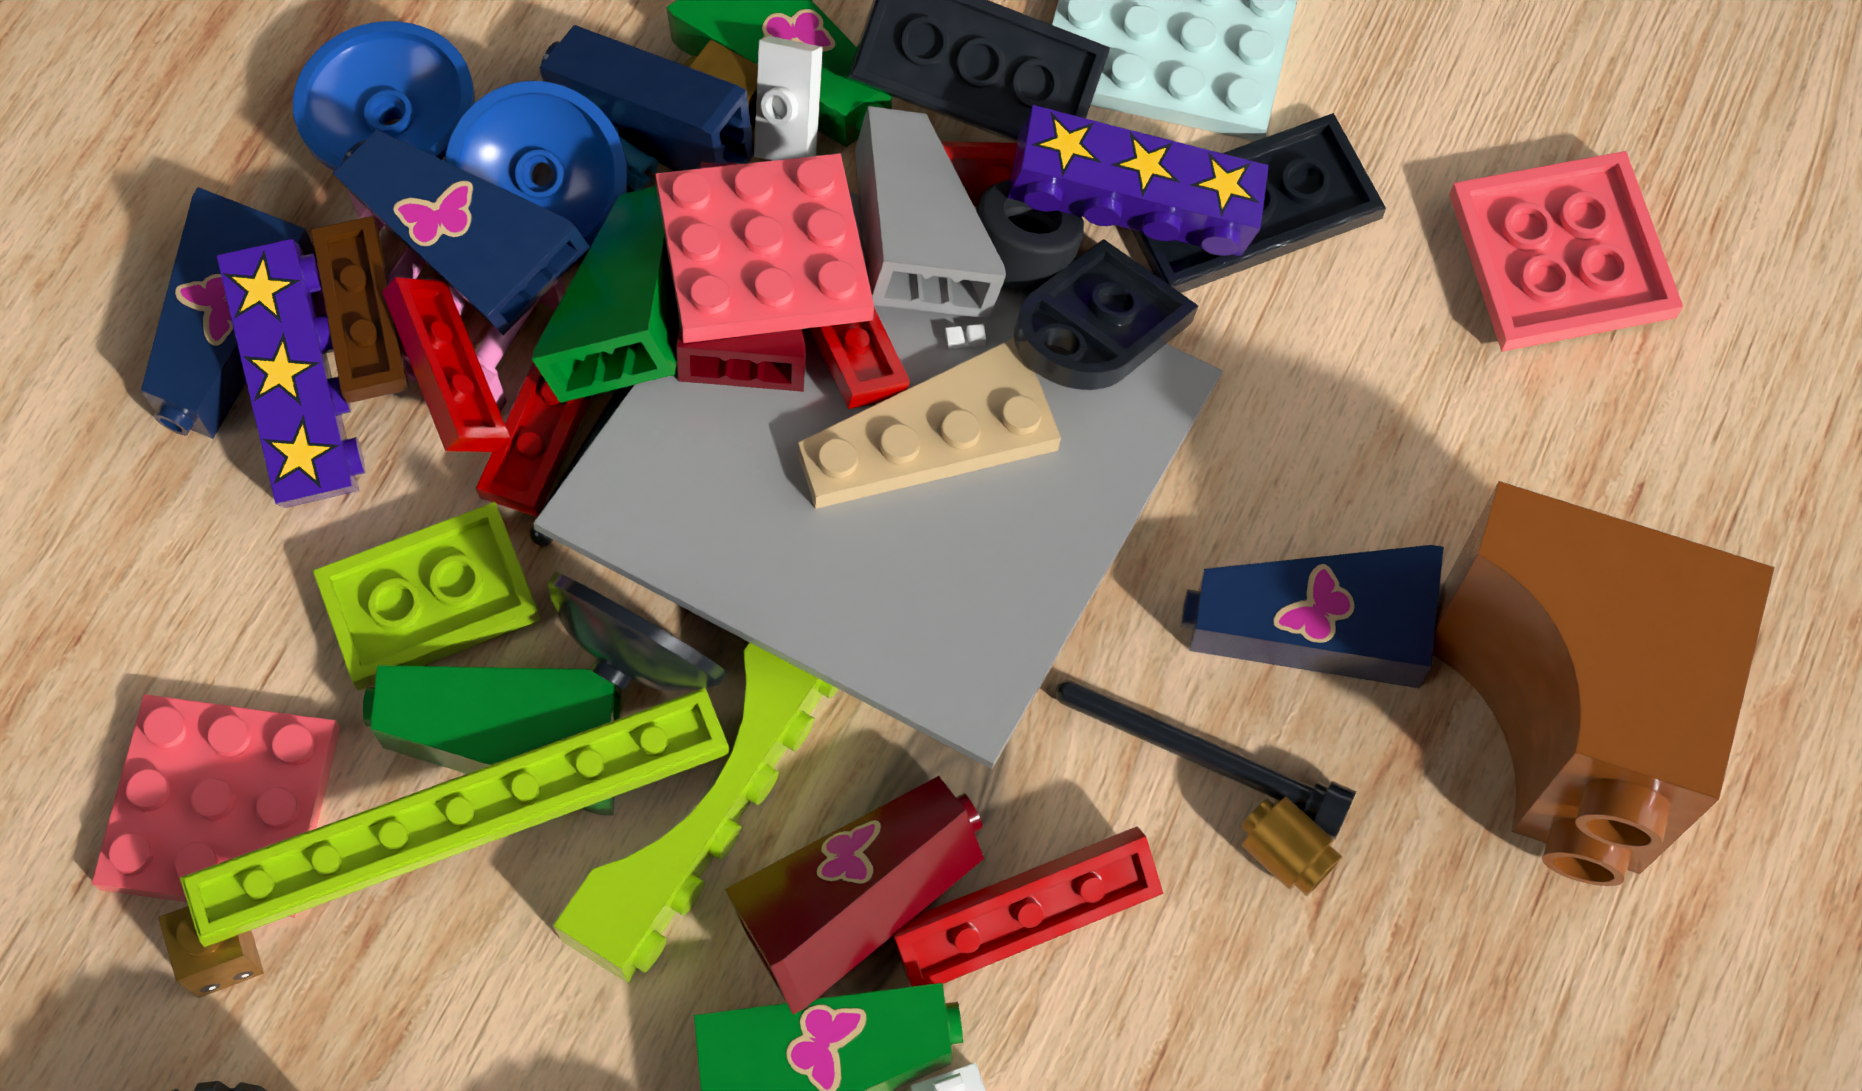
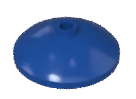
M373 22L338 34L322 45L311 56L303 67L295 85L293 115L305 146L317 160L333 171H336L342 165L345 154L354 144L366 140L376 129L442 160L446 156L448 143L459 120L475 103V92L470 71L462 55L440 34L420 25L407 22ZM392 119L400 120L395 124L385 125L388 121Z
M524 81L505 85L491 91L465 112L455 127L448 143L445 162L567 218L578 229L589 247L593 244L619 195L626 194L628 166L626 154L613 123L590 99L577 91L555 83ZM540 163L548 164L553 171L551 182L545 186L538 185L533 179V170Z

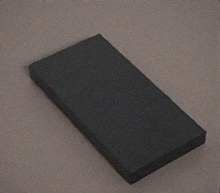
M873 0L846 79L1017 143L1020 131L1033 105L1082 118L1087 117L1111 47L989 0Z
M1332 113L1223 153L1268 165L1261 227L1241 257L1232 254L1226 256L1214 255L1205 251L1200 246L1176 240H1154L1146 236L1144 232L1132 229L1131 231L1153 274L1180 293L1383 219L1386 207L1335 114Z

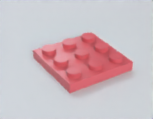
M1626 151L1453 184L1449 196L1501 352L1675 319L1683 308L1682 301Z
M841 153L656 173V190L683 343L873 321L874 303Z
M144 694L91 884L101 891L187 902L180 877L317 828L341 728L335 720Z

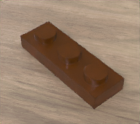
M369 216L311 229L341 393L346 403L349 404L410 390L399 333L382 293L389 285L379 231L374 217Z

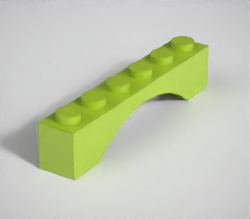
M750 642L743 651L746 673L743 719L733 751L714 786L690 815L662 838L626 858L593 868L553 925L562 942L628 984L638 969L646 973L655 964L667 942V938L662 933L676 912L685 916L694 906L705 885V881L700 879L711 860L714 857L723 860L731 851L742 831V826L737 822L749 804L753 802L756 805H760L766 799L779 775V771L775 770L774 767L786 749L789 748L795 752L804 743L815 721V718L810 714L821 697L824 695L831 699L839 691L838 688Z

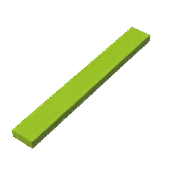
M703 688L180 877L199 942L204 947L726 756L729 754V746L707 690Z

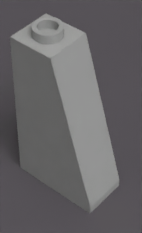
M868 106L855 147V160L865 265L874 305L989 319L1006 277L1005 266L927 114Z

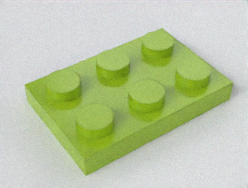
M496 502L313 570L349 675L358 691L375 685L377 665L424 666L541 620Z

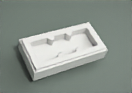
M773 36L759 40L754 157L775 161L816 156L822 47Z

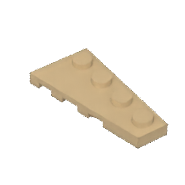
M1013 338L798 442V458L815 509L1055 452L1059 450L1061 436L1036 372L1021 358Z

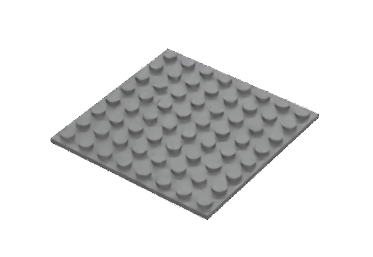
M849 191L865 262L859 195ZM1001 287L989 319L874 305V308L910 380L908 389L1013 339L1014 327L1021 305L1031 293H1022ZM969 325H984L986 346L947 350L945 328L960 326L964 332ZM810 328L802 329L806 346L804 392L679 382L677 364L675 375L635 384L533 523L534 530L993 769L1220 380L1223 371L1166 344L1123 380L1103 389L1080 390L1068 388L1053 383L1036 373L1061 436L1058 451L815 509L798 458V442L881 402L852 409L847 408ZM1055 345L1047 346L1057 354L1071 355L1062 347Z

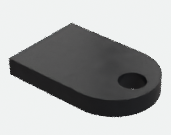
M1103 239L1027 296L1021 305L1014 327V342L1018 353L1025 363L1045 379L1073 389H1103L1123 380L1193 322L1199 305ZM1055 345L1062 347L1071 355L1057 354L1047 346Z

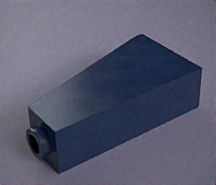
M573 25L561 41L552 43L542 58L539 68L544 82L568 87L590 99L607 115L613 125L618 128L620 137L648 156L654 157L658 160V163L673 171L700 169L701 162L747 164L754 156L747 92L736 84Z

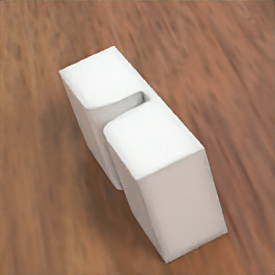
M983 324L969 325L964 332L960 326L945 328L947 350L986 346Z

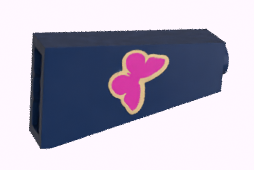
M377 129L366 140L354 144L345 154L342 165L333 173L356 199L503 336L590 248L578 229L567 218Z
M200 187L196 189L191 198L141 388L142 393L156 412L154 415L155 420L162 426L180 435L187 436L192 430L213 439L246 384L216 255L294 239L302 249L303 255L313 253L317 263L315 248L305 228Z
M1424 545L1204 569L1198 591L1187 589L1184 600L1181 627L1192 629L1189 651L1420 688L1432 667L1444 547Z

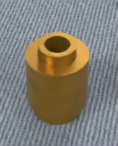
M1287 797L1283 798L1276 805L1269 798H1266L1241 825V828L1249 834L1242 843V847L1289 890L1296 886L1306 896L1328 876L1343 857L1331 846L1334 839Z

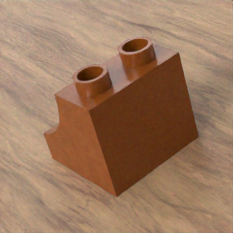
M1498 481L1444 582L1437 608L1433 655L1456 670L1475 688L1495 715L1505 735L1512 757L1516 784L1515 815L1511 832L1546 843L1542 861L1554 872L1587 884L1617 886L1624 882L1627 870L1641 874L1720 798L1775 567Z

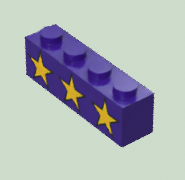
M1033 105L1018 136L1008 198L1025 202L1029 207L1038 211L1049 212L1057 210L1084 217L1088 222L1098 226L1116 225L1144 232L1146 236L1154 240H1176L1200 246L1205 251L1214 255L1226 256L1232 254L1241 257L1261 227L1268 165Z
M294 239L216 255L275 504L283 508H289L358 492L359 486L356 476L366 474L365 462L358 438L347 439L342 414L351 412V404L346 403L341 393L339 377L332 378L327 353L334 352L328 318L327 315H317L312 294L313 292L322 291L319 270L313 253L303 255L302 249Z

